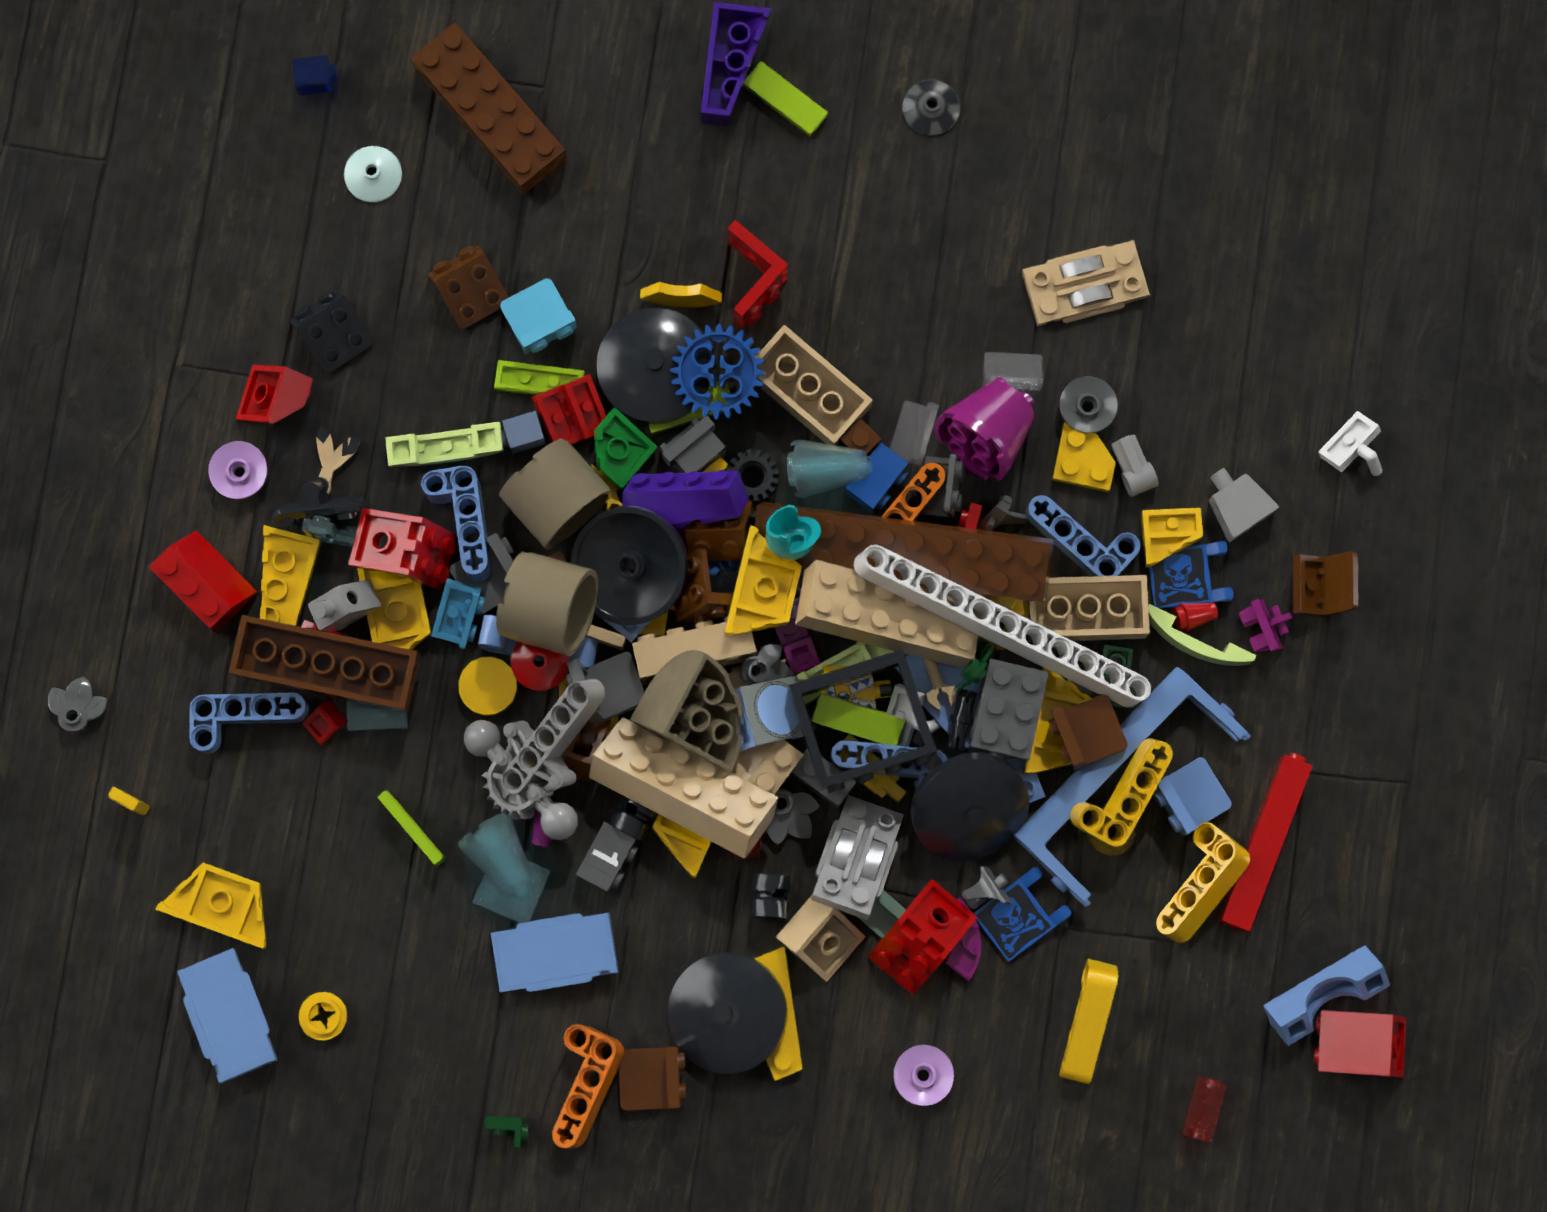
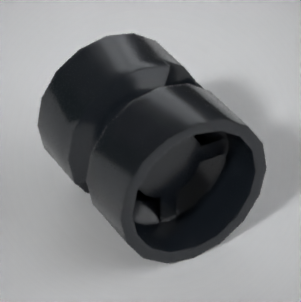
M623 796L620 801L623 807L615 810L608 824L643 842L650 829L648 821L654 820L658 813Z
M752 874V892L756 894V897L751 900L750 917L788 919L789 901L785 899V896L790 893V876Z

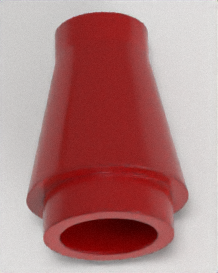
M1214 602L1179 603L1178 607L1172 609V615L1176 616L1173 623L1178 631L1184 630L1187 632L1217 619L1218 610Z

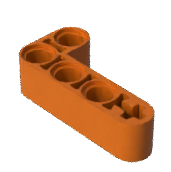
M937 463L925 464L882 517L890 518L893 514H900L903 520L916 521L942 487H944L947 481L946 470ZM938 469L940 480L938 483L930 482L927 488L932 491L928 495L924 489L916 486V484L920 481L924 485L929 479L926 473L929 470L934 472ZM913 491H918L922 495V502L918 507H910L907 503V496Z
M577 1024L572 1025L566 1030L564 1043L568 1049L585 1057V1060L553 1128V1141L562 1148H578L586 1141L624 1056V1047L620 1041L592 1027ZM583 1031L586 1035V1042L580 1047L576 1043V1037L579 1032ZM609 1043L612 1047V1055L606 1060L602 1055V1049L604 1045ZM594 1071L598 1072L600 1076V1081L595 1087L590 1084L589 1080L590 1075ZM581 1099H584L587 1103V1110L583 1115L579 1114L577 1110V1104ZM571 1119L580 1120L581 1123L576 1124L577 1121H571ZM567 1129L574 1135L572 1140H569V1136L565 1134Z

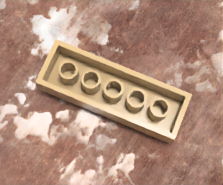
M815 560L805 569L795 625L893 651L903 649L905 654L958 668H964L975 657L978 640L977 634L860 577L855 570ZM921 588L925 593L929 592L928 589ZM946 596L947 602L955 607L954 600L950 596ZM973 609L975 617L981 620L980 613Z
M623 717L592 756L589 778L744 859L774 818L778 801L777 796Z

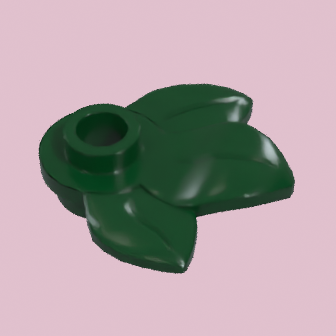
M988 645L979 660L974 657L965 666L960 674L963 679L953 689L955 693L960 692L972 682L977 685L987 673V670L984 668L986 661L994 649L992 645Z

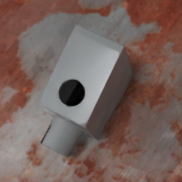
M1222 468L1210 477L1219 492L1209 499V503L1229 543L1279 508L1277 503L1247 474L1233 481L1226 469Z
M370 579L337 586L308 604L309 610L320 631L342 630L382 606ZM356 598L357 602L352 604L348 599Z

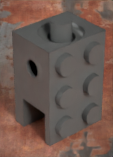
M990 659L989 663L986 662L984 667L987 673L981 681L966 750L992 754L1005 760L1025 763L1030 760L1049 672Z

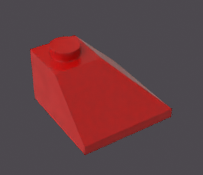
M252 365L235 419L243 422L274 424L305 406L306 400L310 396V387L313 379L284 366Z

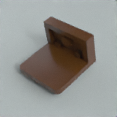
M479 246L464 248L458 253V257L449 262L445 260L436 264L432 268L433 271L428 273L457 325L462 329L501 308V302L509 298L488 258Z
M749 500L738 518L702 524L699 519L688 524L685 530L688 554L698 548H702L707 552L708 561L741 560L747 539L746 527L753 508L752 501Z
M698 548L687 555V581L680 598L674 604L677 622L694 623V625L726 616L730 610L733 594L711 592L707 552L705 549Z
M1349 551L1327 557L1301 554L1293 556V614L1324 617L1356 610L1359 601V564L1357 553Z
M1107 695L1097 696L1067 709H1063L1060 706L1051 710L1052 719L1048 720L1054 737L1060 735L1064 745L1059 747L1065 764L1071 762L1073 770L1124 751L1127 748L1126 738Z
M678 1047L624 1050V1056L619 1065L621 1108L623 1110L681 1108V1102H686V1084L680 1083L679 1071H685L684 1053H679Z

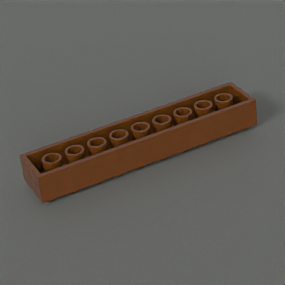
M762 502L757 505L755 527L759 530L758 533L765 539L766 524L769 517L775 511L787 505ZM795 506L799 517H811L819 522L821 527V534L811 551L804 557L795 560L802 566V571H805L815 560L855 570V558L869 546L878 545L976 594L1044 602L1047 598L1054 539ZM867 557L869 565L876 567L875 561L871 557ZM893 570L895 577L898 580H902L900 572ZM920 583V586L927 587L925 584Z

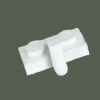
M1357 411L1318 451L1320 458L1340 472H1343L1360 455L1367 461L1371 474L1374 476L1380 475L1382 467L1375 451L1367 447L1381 432L1380 427Z
M897 684L894 687L886 713L905 719L897 746L909 747L914 729L918 730V726L904 685ZM917 691L922 705L925 694ZM935 719L927 721L930 733L942 728Z

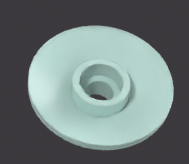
M369 146L356 151L349 158L345 166L344 178L349 191L356 198L365 202L375 203L388 199L397 191L402 180V169L398 159L392 152L382 147ZM370 167H375L377 172L374 175H368L367 170Z

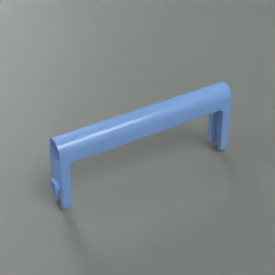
M1175 667L1150 693L1149 697L1143 700L1120 724L1127 741V748L1124 751L1078 768L1014 835L1016 841L1053 876L1051 882L1063 893L1068 890L1085 907L1091 904L1088 900L1091 894L1045 848L1051 837L1070 818L1071 809L1078 803L1086 802L1138 748L1141 742L1186 699L1194 703L1235 742L1241 739L1246 741L1251 737L1233 718L1235 714L1224 703L1219 705L1188 674L1178 667Z

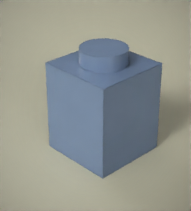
M536 411L502 421L504 429L501 430L504 448L510 446L512 454L546 444Z

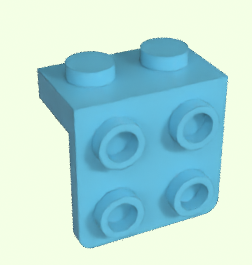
M548 278L505 299L500 304L501 310L525 354L539 352L548 346L547 343L556 338L559 340L571 335L574 332L573 330L577 328L576 320L571 311H568L552 280Z

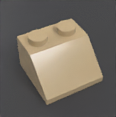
M811 895L776 938L827 982L865 936L841 912L835 908L812 901Z

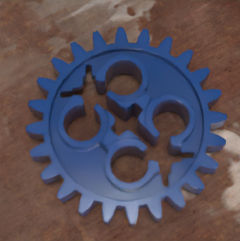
M721 324L717 325L716 332H713L710 326L706 325L705 334L703 335L695 329L696 339L692 340L687 336L684 337L688 346L686 348L677 346L682 355L681 357H672L679 365L670 369V372L678 374V378L672 380L671 383L673 385H681V388L675 394L677 396L686 395L682 403L685 406L692 402L694 403L692 407L693 413L703 408V417L709 416L712 411L716 420H719L721 412H724L726 417L730 419L731 410L733 409L741 415L742 409L740 405L744 403L751 408L752 404L748 398L750 396L759 398L760 396L754 389L755 387H764V384L758 380V377L766 375V372L758 369V366L764 364L765 360L756 359L755 357L761 352V349H751L750 347L754 340L749 338L743 341L745 332L742 330L735 336L734 327L731 325L726 332H723ZM709 338L718 343L725 342L729 338L730 340L724 345L723 349L727 353L731 350H738L741 354V359L736 365H728L726 357L720 355V367L725 370V374H720L719 387L725 388L726 383L731 379H736L740 383V389L736 394L722 393L727 406L719 401L707 405L713 398V394L710 391L705 394H699L696 390L697 382L704 378L710 381L712 388H716L717 378L711 374V371L717 369V357L712 355L709 363L704 365L699 364L697 361L699 351L708 349L714 352L715 348Z

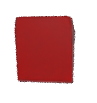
M327 701L319 705L302 724L316 741L323 745L348 723V720L331 701Z

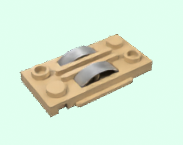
M1134 240L1109 247L1100 246L1048 260L1045 264L1022 270L1037 326L1045 325L1050 321L1056 322L1060 320L1064 323H1069L1122 309L1125 303L1147 298L1150 295Z

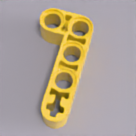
M1153 738L1142 741L1104 810L1086 802L1078 803L1070 812L1072 824L1106 844L1115 847L1125 844L1172 760L1173 752L1170 745ZM1154 748L1155 751L1158 752V756L1156 758L1155 755L1152 754ZM1147 763L1148 765H1151L1152 768L1145 767L1144 764ZM1144 772L1145 781L1141 786H1138L1136 778L1139 773ZM1129 798L1131 801L1130 809L1123 812L1122 803L1125 799ZM1091 810L1092 819L1089 823L1084 824L1083 815L1086 811ZM1115 824L1117 828L1114 837L1109 838L1107 835L1108 828Z
M1209 822L1200 824L1193 834L1194 843L1207 855L1157 918L1156 925L1159 932L1177 943L1187 942L1194 935L1250 863V855L1247 850L1224 831Z
M1088 958L1086 960L1081 980L1082 989L1061 1064V1078L1088 1085L1091 1082L1117 986L1118 970L1116 965Z

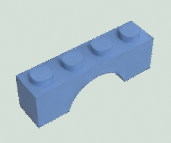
M1364 945L1287 992L1275 997L1263 1006L1270 1024L1289 1046L1314 1031V1015L1327 1001L1340 996H1354L1367 1000L1389 987L1390 983L1384 966Z

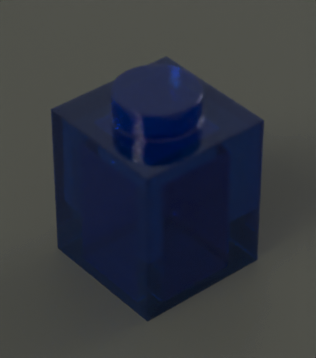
M327 55L292 59L295 86L300 96L334 92L333 82L337 81V71L335 64H330Z

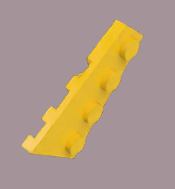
M263 525L264 550L262 552L263 578L261 579L262 605L260 607V619L297 626L321 540Z
M785 947L755 958L765 965L778 979L787 1001L788 1018L784 1036L777 1049L766 1060L775 1081L802 1070Z

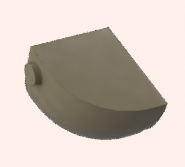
M698 650L685 651L671 659L656 674L644 692L630 720L693 754L732 772L742 742L740 717H743L739 695L734 691L729 680L730 676L715 659Z

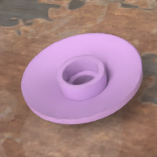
M234 441L221 446L213 454L209 463L208 473L213 487L221 495L231 499H244L254 495L261 489L265 483L268 468L265 457L257 447L247 442ZM237 468L245 469L243 476H235Z
M930 1045L911 1047L896 1062L894 1068L896 1088L903 1098L913 1104L921 1106L935 1104L949 1093L953 1085L954 1071L951 1061L944 1052ZM921 1069H925L929 1073L926 1081L918 1079L917 1074Z

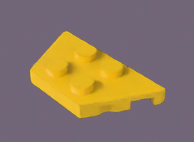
M750 526L724 636L787 625L790 619L802 566L795 560H785L774 555L768 548L766 539L758 533L759 530L754 526Z
M357 568L359 580L370 579L382 605L367 614L372 642L412 650L432 634L422 584L402 575Z
M1044 667L1042 671L1049 673L1030 760L1025 762L1022 774L1024 775L1071 765V762L1065 764L1059 747L1064 745L1060 735L1054 737L1048 720L1052 719L1051 710L1060 706L1063 709H1067L1092 699L1087 694L1081 693L1078 687L1070 680L1066 681L1060 675Z
M658 814L652 830L690 876L696 878L712 841Z
M202 863L192 872V875L187 880L180 883L175 888L176 890L156 907L158 911L262 949L266 947L261 883Z

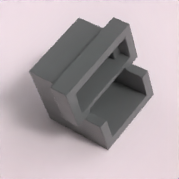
M706 416L701 421L694 417L691 420V424L667 445L663 443L660 446V451L662 452L663 460L669 467L674 466L679 473H689L692 471L703 472L717 459L724 458L726 456V447L713 433L715 431V424Z

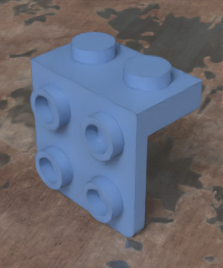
M1202 757L1195 759L1161 779L1153 793L1159 806H1164L1170 817H1168V820L1177 833L1180 832L1182 836L1197 829L1200 824L1220 815L1232 805L1231 800L1210 766Z

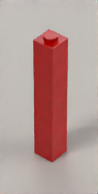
M1290 753L1289 756L1283 755L1278 761L1245 848L1250 855V863L1230 888L1218 919L1219 923L1244 933L1251 930L1313 766L1306 763L1307 759L1299 754Z

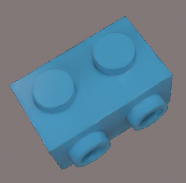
M447 578L431 636L460 644L459 648L465 649L467 641L473 642L477 625L472 624L474 614H481L485 599L480 597L481 587Z

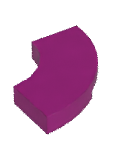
M958 897L957 900L970 910V908ZM976 920L951 950L945 961L946 965L967 982L973 976L981 954V937Z

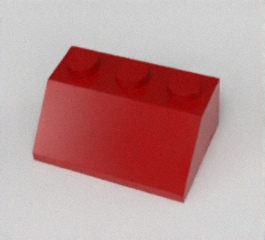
M198 531L169 546L149 566L215 633L258 593Z

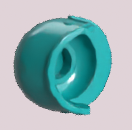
M787 505L775 511L769 517L766 524V543L768 548L774 555L785 560H797L807 555L821 534L819 522L811 517H799L798 510L794 505Z

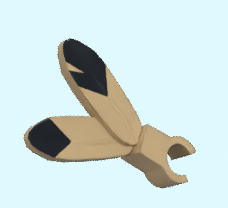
M320 427L316 436L319 458L323 467L319 477H324L328 480L329 488L327 493L329 495L332 491L333 471L339 469L356 453L360 445V438H348L334 451L331 434L325 427Z

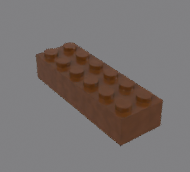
M455 22L411 57L416 72L522 195H525L567 161L564 147Z
M242 615L229 674L240 679L408 713L421 655L414 650Z

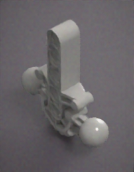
M588 679L570 684L535 731L529 727L526 721L506 724L503 729L505 736L508 737L506 750L500 745V732L492 722L477 720L466 728L463 736L464 745L468 752L474 756H487L493 762L488 772L481 775L487 779V784L482 788L489 789L490 794L487 799L495 801L493 809H501L502 816H511V819L527 820L535 816L536 809L541 814V828L545 835L551 839L564 840L575 833L578 826V818L574 809L566 803H554L549 797L560 787L572 785L576 781V774L569 770L561 755L602 703L605 697V689L599 680Z

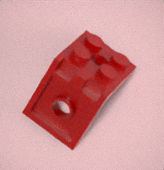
M734 220L727 228L728 244L764 274L733 308L734 324L743 330L747 324L752 326L756 323L762 314L760 310L766 303L771 305L781 293L778 289L788 279L786 277L788 274L786 269L788 264Z
M362 508L348 565L354 568L406 576L433 590L443 591L445 582L449 577V565L452 554L456 549L457 535L423 517ZM387 535L388 543L384 548L380 549L378 545L379 540L382 536Z
M931 879L867 957L914 995L944 961L978 917ZM933 914L939 915L944 923L936 921ZM902 954L908 957L910 961L906 960Z

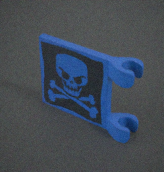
M1219 541L1188 546L1149 567L1154 606L1162 609L1178 607L1179 603L1231 601L1234 596L1231 587L1211 589L1207 559L1209 556L1225 555L1228 550L1227 543Z
M1037 867L1031 869L1004 890L1012 901L1011 904H1005L998 899H992L974 912L978 917L976 919L1008 962L1071 915L1070 909L1064 905L1048 916L1027 889V887L1042 877V872Z

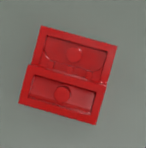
M590 374L532 396L550 443L562 438L564 441L567 440L570 444L590 438L594 436V429L606 417Z

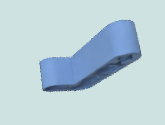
M457 466L427 472L421 480V486L427 499L434 504L453 502L461 565L464 572L473 582L485 581L489 578L492 567L489 544L486 540L487 530L481 485L475 471L468 466ZM462 479H472L469 486L459 487ZM433 484H443V487L440 491H430V488ZM470 505L476 507L472 514H462L465 507ZM470 534H480V537L476 542H466V539ZM473 555H477L481 563L478 565L477 570H473L475 567Z
M1040 495L1034 497L1027 507L1026 515L1029 519L1028 521L1045 537L1054 539L1053 544L1090 577L1104 576L1099 571V564L1108 563L1113 567V574L1110 576H1119L1140 550L1139 539L1134 534L1127 532L1117 536L1107 548L1104 547L1047 496ZM1044 506L1046 508L1044 514L1037 516L1035 514L1036 508ZM1055 515L1056 518L1053 519L1051 525L1047 526L1048 520ZM1057 524L1066 525L1069 528L1070 534L1066 537L1057 535L1055 526ZM1122 541L1130 543L1133 548L1132 553L1128 555L1121 553L1118 543ZM1081 543L1089 545L1092 551L1091 555H1080L1077 552V545Z
M484 615L478 642L480 649L511 656L517 641L499 635L496 624L497 616ZM585 637L578 651L570 656V661L578 658L585 668L593 666L599 641ZM541 655L536 656L534 659L545 662L544 657Z
M297 693L199 695L190 704V743L202 753H214L221 745V724L297 723L303 721L309 715V703ZM280 700V704L284 707H291L294 701H296L301 706V709H296L295 714H293L288 709H280L278 701ZM264 701H270L272 704L270 713L264 716L259 715V705ZM207 702L211 703L212 712L210 715L201 717L199 715L200 706ZM234 702H240L242 704L240 714L230 716L229 706ZM211 732V743L205 747L200 746L199 737L201 734Z
M840 741L832 749L831 763L841 771H847L868 764L866 755L870 752H877L881 755L882 759L916 749V747ZM842 749L848 750V755L857 756L858 750H862L861 765L856 764L857 758L849 757L845 763L841 762V757L836 756V754H841ZM936 750L935 755L930 756L931 758L938 759L940 763L947 760L945 754L939 750ZM912 762L909 768L887 776L918 779V787L930 771L926 768L925 763L915 766L914 762ZM885 771L875 773L876 775H886Z

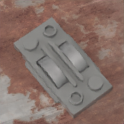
M848 795L840 819L833 822L816 870L818 881L811 900L868 920L875 898H879L882 894L898 847V842L895 839L904 815Z

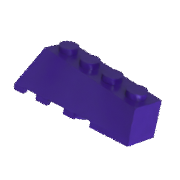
M714 2L701 106V123L730 126L731 112L769 18L771 8Z
M739 471L639 473L632 476L624 489L622 506H638L652 510L671 524H674L675 529L686 527L688 524L699 519L702 524L738 518L749 499Z

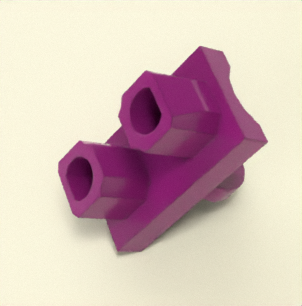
M1264 599L1252 601V606L1241 611L1239 615L1244 627L1247 628L1259 623L1263 633L1249 638L1254 652L1283 649L1275 626L1277 625L1280 635L1288 633L1285 622L1292 619L1291 613L1282 615L1279 606L1276 605L1270 608L1273 619H1271Z

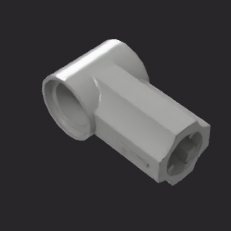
M1135 434L1123 437L1111 444L1123 472L1121 476L1124 486L1131 497L1159 486L1156 472L1151 463L1146 461Z

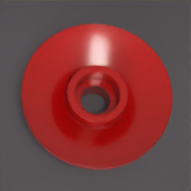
M517 642L511 654V668L514 676L523 686L532 690L544 691L556 687L564 680L569 671L567 662L570 661V656ZM538 655L543 656L545 659V663L541 667H537L534 664V659Z

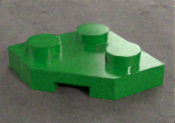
M613 408L594 429L597 472L619 491L656 450L657 446L616 408Z

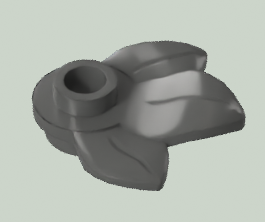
M767 644L760 648L756 656L746 658L740 669L744 682L753 685L792 677L794 675L793 671L787 664L779 660L782 646ZM753 665L756 668V673L754 676H752L751 669Z
M85 677L72 681L67 686L66 691L52 688L48 695L50 711L58 716L60 727L68 733L81 732L88 724V721L97 719L104 713L107 705V698L93 696L91 684ZM73 714L78 715L74 721L68 720L69 716Z
M778 789L774 795L778 799H784L787 806L784 809L776 807L774 818L766 829L769 837L776 844H780L788 833L796 838L809 839L812 834V824L808 814L817 810L819 804L807 793L792 794L786 789Z

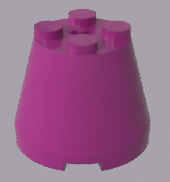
M997 377L994 381L989 382L945 410L934 423L936 438L938 442L944 441L949 449L958 455L963 465L966 466L968 473L984 481L989 477L1000 481L1010 470L1035 419V414L1031 407L1034 401L1026 392L1017 391L1004 378Z

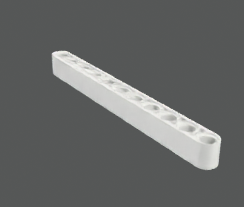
M871 545L854 560V569L860 577L1099 695H1107L1111 701L1121 706L1132 707L1148 698L1151 693L1150 683L1144 676L882 546ZM867 557H871L875 561L876 567L869 565ZM893 570L900 572L902 580H898L895 577ZM920 583L927 586L928 593L922 591ZM946 596H950L954 600L955 607L947 602ZM973 609L980 613L981 620L975 617ZM999 622L1005 624L1007 632L1001 630ZM1025 635L1031 637L1033 645H1030L1026 641ZM1052 648L1057 650L1059 658L1053 655ZM1078 660L1083 663L1085 671L1079 668ZM1104 673L1109 676L1110 684L1104 679ZM1130 686L1136 691V696L1130 692Z

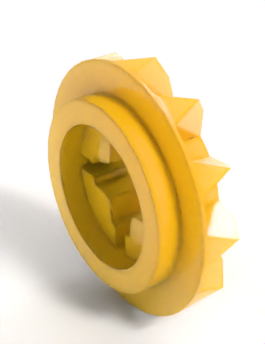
M315 993L309 996L301 1005L299 1011L300 1026L313 1039H332L342 1032L347 1022V1008L342 1000L332 993ZM320 1003L326 1012L335 1011V1014H332L327 1019V1029L322 1021H311V1019L320 1014Z

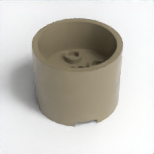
M560 438L533 456V460L520 473L515 472L502 487L499 496L546 550H549L567 540L589 522L610 499L612 490L567 440L564 441Z
M521 552L513 561L504 580L508 585L504 592L503 603L498 604L496 617L499 635L566 656L574 655L582 645L593 619L598 596V577L596 571L536 553Z

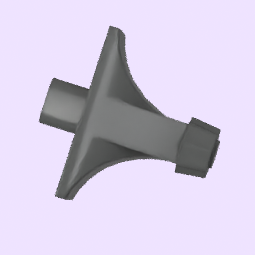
M1004 495L1000 497L998 505L977 525V528L992 531L998 525L1025 524L1029 519L1027 515L1008 511L1011 509L1012 499Z
M980 867L981 877L978 883L962 893L968 906L973 910L989 898L998 899L1005 904L1012 903L1003 889L1008 880L1002 873L995 877L989 867Z

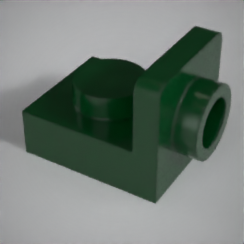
M486 1116L485 1129H492V1135L510 1136V1130H515L514 1149H521L523 1142L528 1143L529 1124H524V1117Z

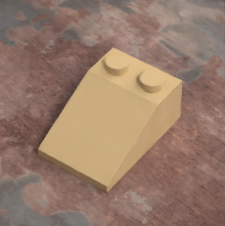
M785 740L762 744L749 750L739 751L736 763L730 773L774 795L804 754Z

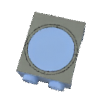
M798 676L734 689L739 695L743 717H740V734L742 735L740 751L749 750L766 743L789 738L795 740L803 737L788 691V685L799 682Z

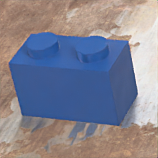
M880 442L845 487L844 494L871 514L876 508L882 510L891 498L888 492L894 485L899 488L907 478L909 473L905 470L907 469L908 462Z

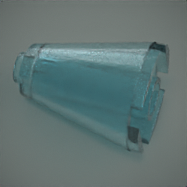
M801 439L794 440L790 445L795 446L794 452L788 453L787 457L788 480L790 486H796L798 493L793 494L797 498L810 497L866 480L868 474L872 472L871 457L867 456L863 450Z
M502 813L490 818L478 826L480 829L474 836L469 832L460 840L458 845L461 851L508 897L515 896L517 899H520L532 891L531 885L534 883V879L513 819L509 813L507 815Z

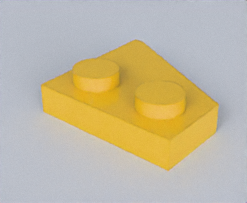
M1201 508L1142 510L1145 567H1151L1201 540L1203 537Z

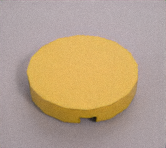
M480 657L470 662L462 671L458 681L459 694L463 703L472 712L483 716L497 715L506 710L514 702L517 694V679L513 674L512 668L503 660L494 657Z

